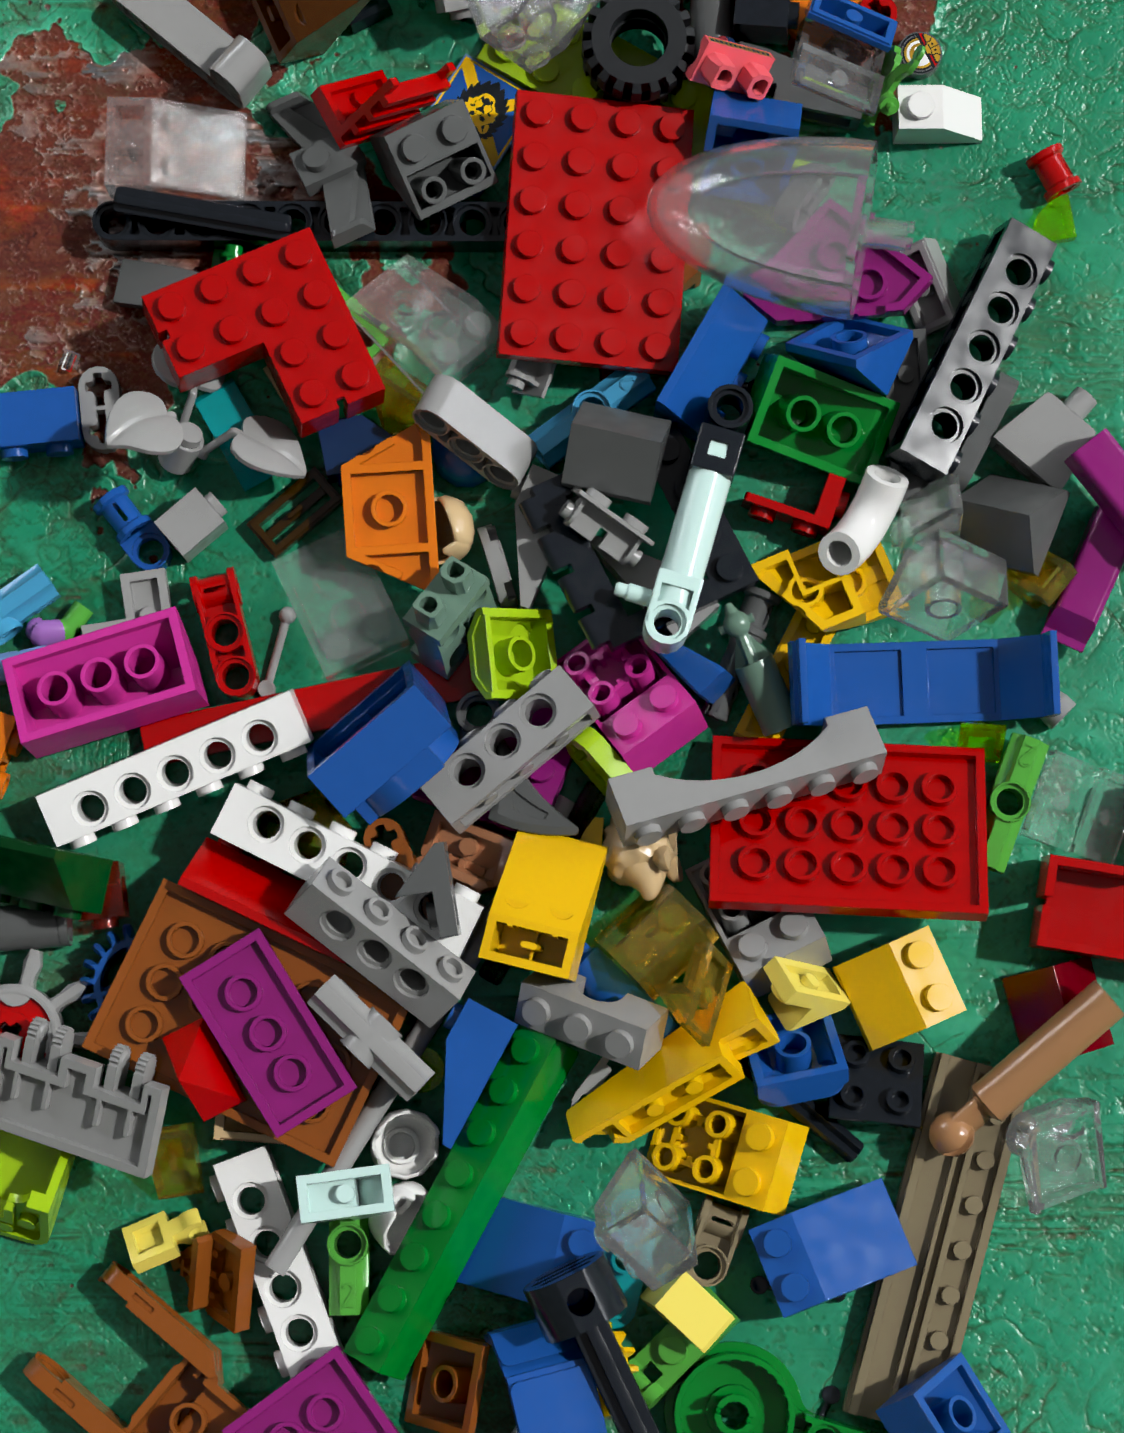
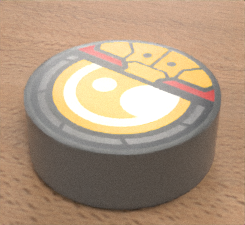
M911 33L899 45L901 48L900 55L903 56L900 65L911 61L913 53L919 45H923L926 48L918 67L911 75L907 76L909 78H928L935 73L942 58L940 43L929 33Z

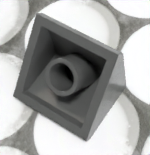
M583 401L571 424L561 486L575 487L583 491H587L589 486L605 496L650 506L672 421Z
M995 474L989 475L954 498L959 556L965 560L1038 577L1070 492L1060 488Z

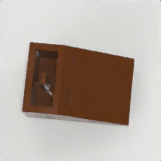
M370 0L251 1L279 64L324 54Z

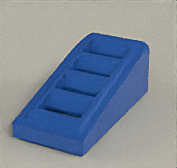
M685 646L669 654L657 653L708 704H714L736 680L722 666Z

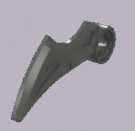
M480 691L467 693L460 699L456 708V717L460 726L459 742L470 731L477 728L482 730L495 719L493 715L500 707L498 701L485 700ZM476 705H486L492 710L491 720L481 727L471 725L467 721L469 710ZM504 739L501 740L497 745L496 754L500 756L511 754L512 751ZM528 778L494 805L488 816L489 820L497 824L531 834L546 836H576L579 834V828L548 803Z

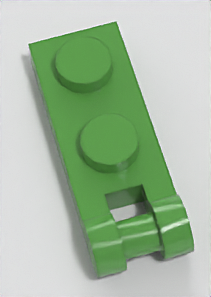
M704 1287V1289L731 1313L735 1319L705 1354L668 1323L634 1358L628 1361L629 1364L639 1366V1371L632 1374L649 1410L741 1321L710 1287ZM652 1363L663 1373L654 1383L643 1373Z

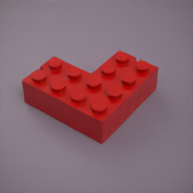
M310 227L141 296L144 315L159 348H163L165 361L180 393L264 358L301 438L338 423L339 406L337 401L344 399L343 412L346 419L384 403L386 388Z
M1053 854L1042 857L1036 898L1045 899L1044 904L1034 907L1029 947L1124 963V866Z

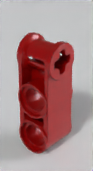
M234 566L226 568V572L203 579H199L197 576L189 577L191 592L197 613L201 619L215 681L219 689L228 698L236 701L247 700L257 692L260 678L242 608L243 599ZM233 624L238 627L239 635L237 640L228 646L217 644L215 635L220 626ZM236 667L247 669L249 681L245 687L238 690L227 687L226 677L232 669Z

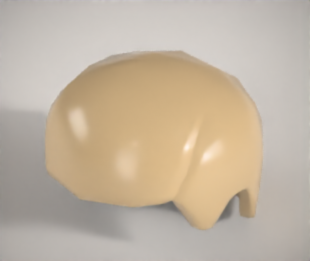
M447 495L434 497L439 565H443L451 556L461 560L467 555L473 543L475 529L472 514L463 501Z

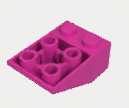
M642 638L611 652L608 644L592 650L588 640L585 639L557 660V666L560 665L599 712L601 717L592 723L594 728L633 772L648 767L653 769L708 728L696 701Z

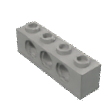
M560 665L552 671L547 669L539 673L530 682V690L517 701L510 699L502 704L493 715L495 719L482 730L477 728L466 734L458 744L459 749L444 763L445 767L420 787L459 834L465 831L601 717L593 703ZM542 708L553 710L550 721L545 725L535 726L531 724L532 716L537 710ZM509 737L517 739L516 748L511 754L506 756L496 754L497 745L501 740ZM471 767L481 768V776L475 784L470 786L461 785L462 774Z
M330 856L301 886L284 915L429 1028L438 1022L461 999L476 972Z

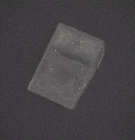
M107 96L104 186L111 199H114L117 187L126 186L207 201H245L247 113L153 97Z

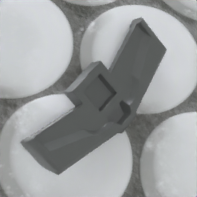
M292 92L270 102L266 106L270 119L300 148L290 153L289 156L308 196L311 197L324 191L330 235L334 248H339L374 232L376 228L365 171L367 162L359 145L340 150L315 104L310 98L299 92Z

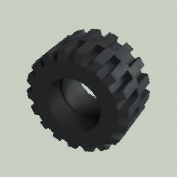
M600 0L599 8L596 6L592 7L588 15V23L585 22L583 28V70L585 76L591 77L590 85L596 92L600 89L604 91L603 99L614 101L617 98L622 102L650 105V101L656 100L659 106L667 102L669 93L676 95L682 89L683 80L687 81L688 79L684 73L693 62L695 30L694 27H690L691 17L688 11L684 10L681 12L679 10V0ZM642 29L658 37L665 51L652 64L633 66L621 61L613 52L611 44L618 35L625 31Z

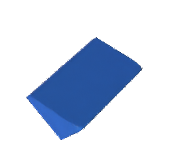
M810 0L805 10L806 17L887 53L891 49L898 24L894 19L850 0Z

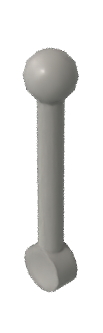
M283 607L279 612L281 624L265 680L259 683L257 688L260 696L276 693V686L273 683L289 625L296 619V611L292 607Z

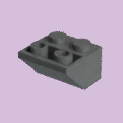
M446 99L369 137L386 178L418 220H423L499 182L463 99Z

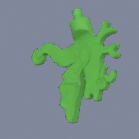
M892 45L889 53L884 51L882 68L876 71L875 76L871 75L870 83L862 98V104L867 105L868 101L870 102L866 109H862L861 118L865 120L864 126L867 128L874 127L880 111L887 116L893 115L898 111L899 101L893 93L901 80L911 75L918 67L920 60L925 54V46L919 45L914 51L911 61L901 65L903 56L900 55V47Z

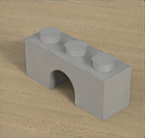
M533 972L521 982L514 1019L515 1023L635 1070H640L661 1050L669 1009L629 993L620 1000L613 1002L591 999L583 994L586 977L577 974L576 982Z

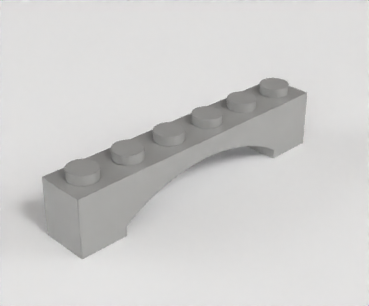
M865 706L824 718L821 734L795 755L766 769L719 780H682L655 775L652 767L609 778L605 801L623 847L634 844L647 846L659 841L665 835L679 831L685 834L693 833L703 828L707 823L721 819L726 821L738 820L746 816L750 811L767 806L770 809L780 808L801 796L808 794L822 796L831 792L836 786L850 782L855 784L867 783L882 773L887 750L868 707Z

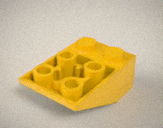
M517 831L489 911L478 957L576 982L609 847L565 836H546Z
M708 1098L654 1129L642 1174L759 1211L784 1216L810 1127Z

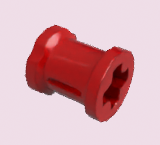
M1061 143L1053 144L1041 150L1025 163L1028 169L1035 170L1046 190L1044 194L1046 202L1054 201L1068 194L1082 183L1078 175H1073L1061 154L1064 150Z

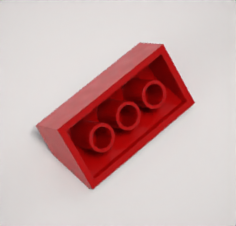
M208 837L205 838L177 883L178 885L350 966L284 915L297 892L306 882L305 880H296L284 874L283 869L261 858L259 861L242 854L243 849L221 838L218 841Z

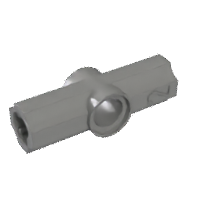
M335 974L307 1002L342 1037L340 1041L369 1070L373 1068L407 1102L435 1074L401 1039V1033L373 1006L370 1009Z

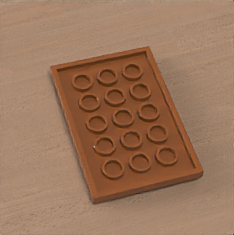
M163 878L81 1047L109 1060L112 1049L117 1044L129 1046L131 1048L129 1070L135 1072L136 1062L143 1052L154 1054L157 1057L154 1081L168 1085L171 1090L189 1098L178 1081L162 1039L202 1018L179 977L258 928L263 932L306 1004L319 988L335 974L370 1009L373 1006L398 1031H400L409 1011L355 969ZM307 1004L358 1088L276 1138L222 1050L246 1101L221 1114L334 1168L379 1074L373 1068L369 1070L340 1041L342 1037Z

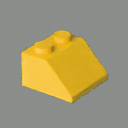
M929 925L832 967L842 990L851 1002L849 1004L869 1051L876 1050L967 1010Z

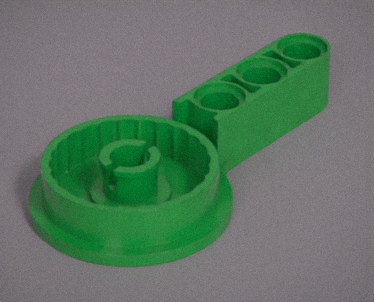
M740 1341L719 1342L665 1395L664 1421L667 1433H815L820 1429H830L834 1433H877L831 1418L822 1417L807 1410L802 1403L798 1386L786 1366L769 1351L757 1345ZM731 1402H740L747 1409L744 1421L735 1426L724 1423L721 1418V1408H724Z

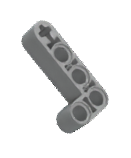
M112 0L114 5L133 23L240 109L244 110L272 77L267 57L252 42L241 35H238L235 39L232 38L187 0Z

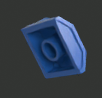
M776 1013L768 1014L767 1017L777 1032L780 1042L747 1056L753 1079L754 1094L758 1101L770 1107H782L831 1097L840 1092L844 1084L849 1081V1068L832 1016L829 1015L796 1030L787 1031Z

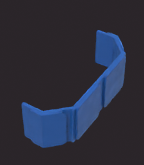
M1050 630L1039 635L980 640L819 644L806 643V638H798L795 641L788 642L791 726H823L824 718L865 706L868 707L875 725L1008 721L1055 717L1061 714L1057 630Z
M536 1319L495 1329L483 1335L485 1342L493 1347L507 1384L518 1433H607L596 1384L574 1337L562 1342L547 1343Z

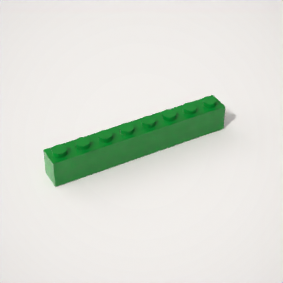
M520 1024L518 1025L343 1352L379 1374L404 1381L579 1052L546 1034Z

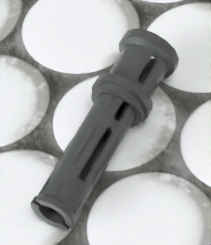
M752 586L742 591L745 596L739 611L744 612L746 615L753 614L755 622L750 623L748 633L762 644V641H765L768 635L764 630L773 607L779 606L782 598L769 591ZM731 636L719 665L726 669L736 680L714 704H708L705 701L701 709L702 714L718 721L720 719V721L725 723L728 722L733 703L741 687L735 672L736 638Z

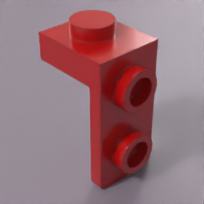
M829 473L814 514L751 492L745 493L741 507L748 509V516L755 520L773 524L774 519L791 524L790 530L792 532L815 539L817 534L823 536L827 534L833 517L842 519L850 493L843 491L847 478Z

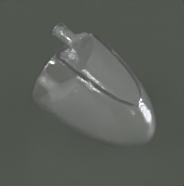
M776 137L748 140L700 152L672 166L658 178L648 194L646 209L651 227L660 241L674 255L703 275L757 299L807 313L845 320H852L854 316L867 248L897 251L905 254L906 249H912L914 238L904 236L915 232L916 221L912 220L903 221L876 217V212H872L878 163V141L847 137Z

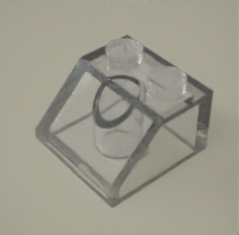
M937 528L907 548L878 605L879 613L939 641L953 640L1009 606L1006 559L942 528Z
M636 1148L631 1150L594 1205L596 1223L594 1236L604 1251H611L623 1262L626 1271L632 1278H639L652 1291H655L698 1265L691 1202Z

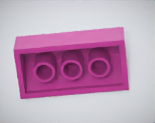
M175 606L1 660L20 743L36 759L209 706L197 658Z

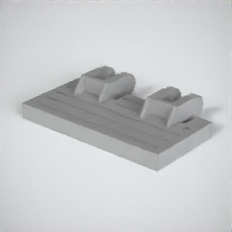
M38 1016L30 1022L22 1058L20 1057L23 1037L9 1032L0 1034V1130L143 1179L153 1174L170 1086L154 1081L155 1067L157 1066V1057L154 1054L148 1052L141 1054L136 1062L131 1087H128L125 1084L130 1064L131 1048L123 1044H117L110 1054L104 1085H102L105 1064L72 1054L73 1040L75 1039L72 1027L66 1025L58 1027L52 1040L53 1044L51 1045L49 1059L44 1058L50 1026L48 1024L49 1021H47L48 1019Z

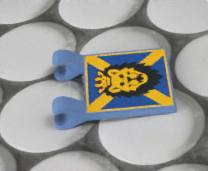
M465 54L456 67L457 70L448 79L451 87L447 91L439 93L436 101L430 107L446 99H463L495 172L511 148L515 94L517 90L526 89ZM484 190L472 195V197L480 198Z

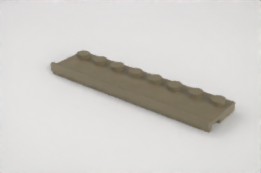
M934 1052L922 1097L920 1129L914 1128L894 1205L918 1265L874 1282L842 1404V1410L849 1414L881 1421L875 1411L898 1390L961 1352L1024 1103L1003 1121L993 1118L987 1121L975 1132L974 1142L969 1150L958 1157L941 1155L930 1143L929 1130L931 1123L937 1116L946 1111L957 1112L973 1098L972 1086L993 1068L992 1066L945 1053Z

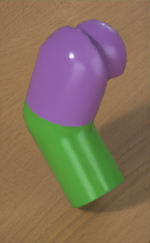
M75 600L62 619L42 620L40 617L31 619L25 627V634L35 646H48L77 637L81 631V625H85L93 612Z

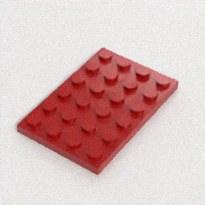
M517 90L514 103L496 358L671 376L679 359L695 110Z
M713 735L711 743V780L733 778L766 769L795 755L813 740ZM884 743L887 755L882 773L867 783L855 784L850 782L836 786L831 792L822 796L808 794L795 798L780 808L770 809L767 806L750 811L746 816L738 820L726 821L721 819L711 822L708 908L986 922L989 915L985 748Z

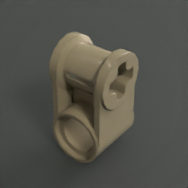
M708 1194L705 1195L693 1228V1237L684 1261L685 1271L701 1286L705 1287L715 1286L725 1278L734 1251L737 1249L750 1213V1209L744 1207L739 1211L714 1202L713 1196ZM712 1216L730 1222L731 1226L713 1221ZM703 1252L714 1254L718 1261L717 1272L707 1279L698 1277L693 1267L695 1258Z

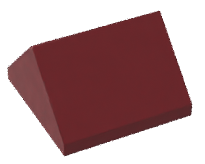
M1086 956L1001 978L1019 1045L1094 980L1097 982L1090 957ZM1110 1029L1080 1055L1113 1045L1114 1042Z

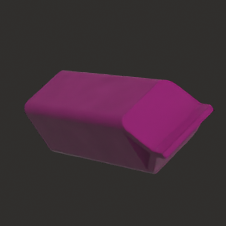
M1105 428L1071 454L1064 463L1124 537V450L1107 428Z
M1099 505L1094 508L1047 614L1041 632L1043 634L1050 630H1057V642L1080 653L1083 652L1096 628L1124 564V537Z

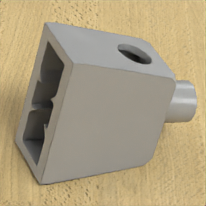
M1076 387L1064 402L1052 393L1047 392L1000 429L991 439L988 446L1029 482L1063 489L1072 474V471L1064 461L1096 434V431L1084 419L1097 405V402L1090 393L1081 387Z

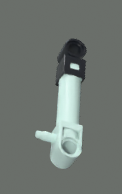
M726 384L719 386L712 392L708 400L704 422H702L687 471L686 482L654 588L649 589L632 583L617 582L614 589L615 596L624 598L628 602L648 607L643 622L642 636L648 647L657 653L669 654L677 651L683 646L691 628L704 583L703 578L745 441L746 435L743 433L746 431L753 413V401L750 394L738 385ZM722 405H731L739 411L740 417L732 421L725 420L718 414L717 408ZM662 617L671 618L677 623L679 631L675 635L664 636L655 629L654 622Z

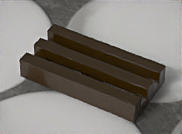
M314 466L306 473L304 479H299L246 525L270 551L273 557L278 560L343 505V498ZM315 481L320 487L267 532L261 528ZM328 495L331 498L277 545L273 542L278 535L323 497Z

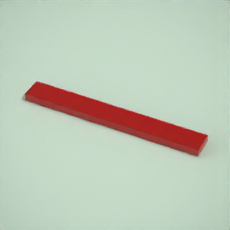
M469 654L449 680L421 663L413 664L444 698L446 704L459 702L467 693L479 691L471 678ZM400 667L295 689L294 692L311 732L316 733L328 730ZM280 693L183 713L141 726L139 728L144 750ZM256 724L251 728L249 737L254 746L274 741L273 732L268 726ZM213 742L208 748V756L231 750L225 743ZM173 759V760H170V761L167 763V765H168V764L177 763V762H182V761H181V760H177V759Z

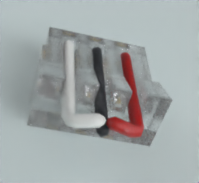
M65 349L59 361V364L62 365L61 369L67 372H71L72 369L77 370L81 354Z

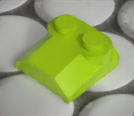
M486 607L476 609L467 634L472 681L485 700L508 701L515 699L517 701L530 690V682L539 673L547 669L552 671L557 667L552 611L548 609Z

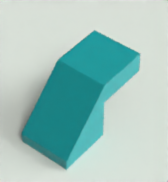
M233 378L224 382L217 391L213 393L206 392L195 400V405L214 438H217L233 427L241 430L244 420L247 417L254 416ZM234 438L219 446L244 491L274 476L251 469L238 461L230 450V444Z

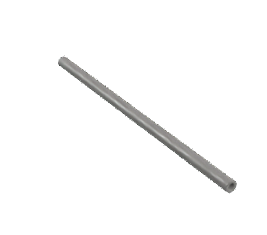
M560 794L554 806L568 820L577 807L574 802ZM494 897L484 911L463 956L460 957L462 961L474 970L482 959L478 955ZM448 1012L431 1028L417 1018L404 1042L419 1057L422 1056ZM382 1077L367 1098L334 1168L326 1164L321 1173L351 1169L397 1096V1093ZM298 1209L264 1265L284 1277L317 1223L301 1224L300 1211Z

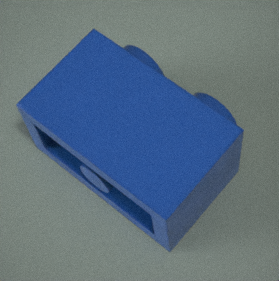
M74 386L0 393V456L2 461L16 462L29 459L28 453L46 452L48 457H65L73 455V449L85 448L79 393Z

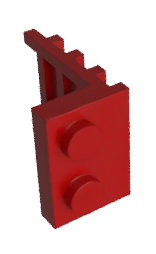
M449 62L436 73L400 83L396 77L387 79L383 70L319 86L310 97L341 150L369 142L370 136L419 113V108L432 105L436 101L434 94L445 92L451 87L447 78L457 69L453 62Z

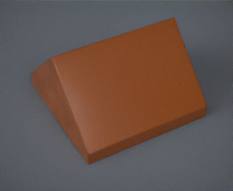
M431 1330L414 1361L404 1421L441 1433H475L490 1344L486 1343L484 1339Z

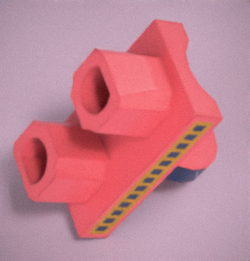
M704 35L697 58L688 66L684 74L689 81L708 85L713 89L721 91L728 90L746 94L748 98L761 101L765 98L773 83V77L769 71L775 58L770 52L737 44L731 37L719 36L715 38Z

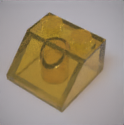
M664 881L662 889L654 900L646 901L640 895L594 941L654 1001L720 937L707 919L676 888Z

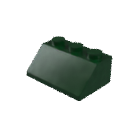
M0 835V902L10 903L11 896L19 897V907L45 912L47 904L54 905L53 915L81 920L83 912L101 915L113 860Z

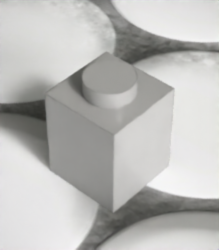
M196 487L154 521V524L187 563L229 529L222 518L228 511L211 492L203 497Z

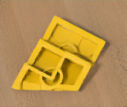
M821 541L793 553H790L787 549L751 564L760 581L822 632L861 626L908 610L907 600L881 542L871 556L859 568L848 575L839 576L824 568L818 555L819 543Z

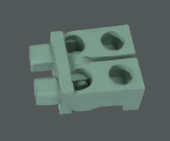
M453 556L445 561L434 579L421 592L412 604L413 606L402 618L404 625L410 628L408 631L409 635L415 641V644L410 649L414 660L443 678L450 679L469 654L467 634L476 609L482 607L497 608L489 587L488 577Z

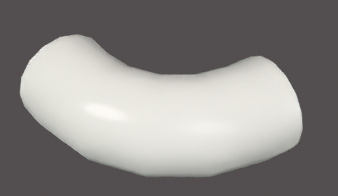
M870 465L867 467L848 510L837 526L825 535L819 543L818 555L825 569L839 576L848 575L859 568L871 556L891 525L908 488L909 481L902 473L882 465Z

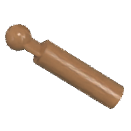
M1094 980L972 1086L973 1098L957 1112L946 1111L935 1118L929 1130V1139L932 1146L941 1155L948 1157H958L966 1153L973 1145L975 1132L991 1118L999 1121L1007 1118L1124 1017V1012Z

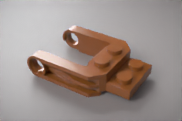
M112 1261L98 1278V1281L108 1284L128 1302L125 1306L183 1356V1360L170 1369L132 1415L130 1424L128 1425L48 1355L38 1351L22 1370L24 1375L89 1433H223L221 1430L250 1410L222 1386L224 1384L222 1350L138 1277L116 1261Z

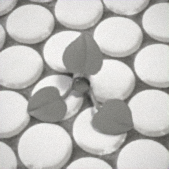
M157 344L151 357L152 367L165 383L178 388L165 361L163 348L160 349ZM225 375L188 390V397L180 421L176 420L177 414L175 412H167L164 402L158 396L149 392L132 391L122 395L116 401L106 422V449H128L145 454L158 455L161 466L168 472L176 475L188 473L197 457L206 460L210 452L232 438L234 439L230 444L231 453L238 461L251 469L293 479H304L307 472L300 444L292 430L282 422L267 416L256 415L247 417L242 423L241 430L235 427L230 428L207 445H204L201 429L194 423L189 422L197 397V389L213 393L222 386Z

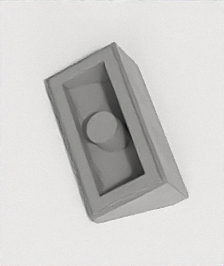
M923 238L900 251L933 276V283L908 310L915 329L926 328V336L947 329L961 298L937 240L934 238Z

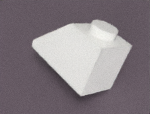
M898 85L894 95L899 101V109L892 115L893 144L982 143L981 97L945 85Z

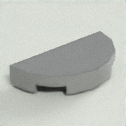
M488 524L476 528L500 608H517V596L512 585V578L495 525Z

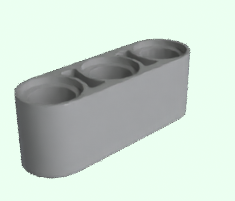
M438 374L431 379L412 413V418L420 428L489 482L502 489L514 490L519 486L538 450L536 443L528 435L465 385L448 375Z

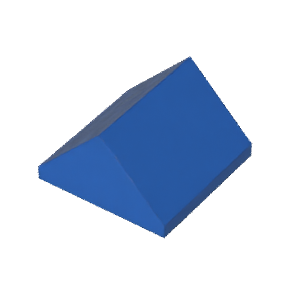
M868 319L825 322L785 342L786 351L801 364L871 392L888 395L913 341V330Z

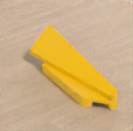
M744 981L738 983L665 1037L661 1050L640 1070L626 1066L568 1109L566 1118L572 1141L582 1143L593 1135H609L613 1143H630L745 1078L741 1063L738 1060L780 1042L777 1032L748 984Z

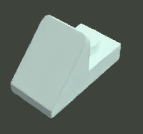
M389 1163L296 1176L300 1220L303 1225L348 1218L360 1220L395 1211Z

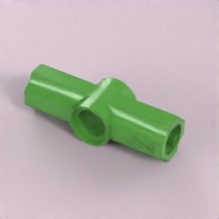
M1011 733L992 788L986 795L988 871L1004 874L1023 819L1030 810L1031 796L1049 749V745L1027 735ZM1000 792H1010L1017 798L1018 810L1014 815H1005L998 809L996 802Z
M348 1218L329 1221V1236L327 1240V1250L329 1253V1316L363 1315L370 1302V1251L372 1243L368 1226L369 1218L360 1220ZM347 1231H353L358 1234L362 1243L360 1252L353 1258L342 1256L337 1247L339 1237Z

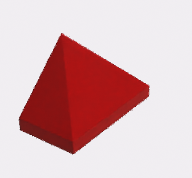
M203 1017L162 1038L178 1081L203 1122L246 1101L216 1038Z

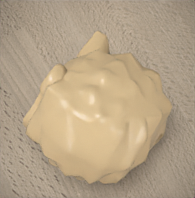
M611 817L610 825L603 830L604 841L602 845L609 847L605 865L608 877L619 885L634 888L641 894L644 900L650 901L658 896L666 876L673 883L683 880V870L677 856L678 832L665 835L651 845L639 846L634 844L623 847Z

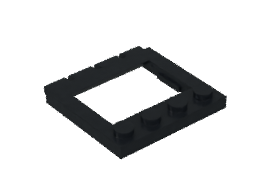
M676 422L671 425L657 478L675 515L693 454ZM562 473L531 487V498L524 500L518 506L533 534L546 529L549 530L550 533L538 539L537 543L553 574L569 569L570 574L563 576L557 582L573 613L577 614L588 608L590 609L591 614L581 618L578 623L592 650L608 644L611 652L643 638L642 627L648 607L645 606L644 609L628 616L618 596L614 595V588L589 540L571 527L563 524L565 519L559 515V512L569 499L577 495L571 491L573 488L561 486ZM722 512L705 571L708 579L703 583L695 613L755 586L759 581L724 512ZM662 617L654 622V626L658 631L675 623V621L668 617Z

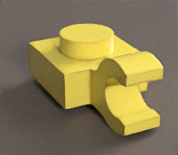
M197 1208L189 1209L171 1220L165 1211H161L122 1228L132 1266L138 1274L180 1257L179 1244L192 1245V1240L196 1237L210 1234L205 1220H201Z

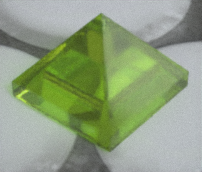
M987 722L960 723L956 747L985 748V762H1000L1006 735V725Z

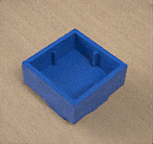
M408 660L306 748L308 751L307 777L344 818L356 809L365 821L371 825L380 816L405 801L444 768V763L459 744L458 732L451 725L444 698L412 662Z

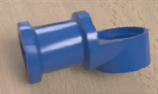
M121 485L102 496L94 505L93 511L98 516L103 515L117 533L116 541L136 567L141 571L158 568L166 569L173 557L172 548L149 515H142L130 500L128 488L125 485ZM119 509L122 510V512L128 518L127 521H124L123 518L119 515V513L117 512ZM157 541L162 544L164 553L158 562L146 564L140 560L139 550L145 542Z

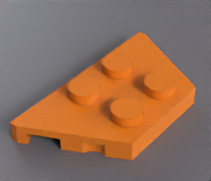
M415 423L393 437H389L375 445L374 448L362 455H358L341 465L347 558L425 590L439 572L431 440L430 435Z

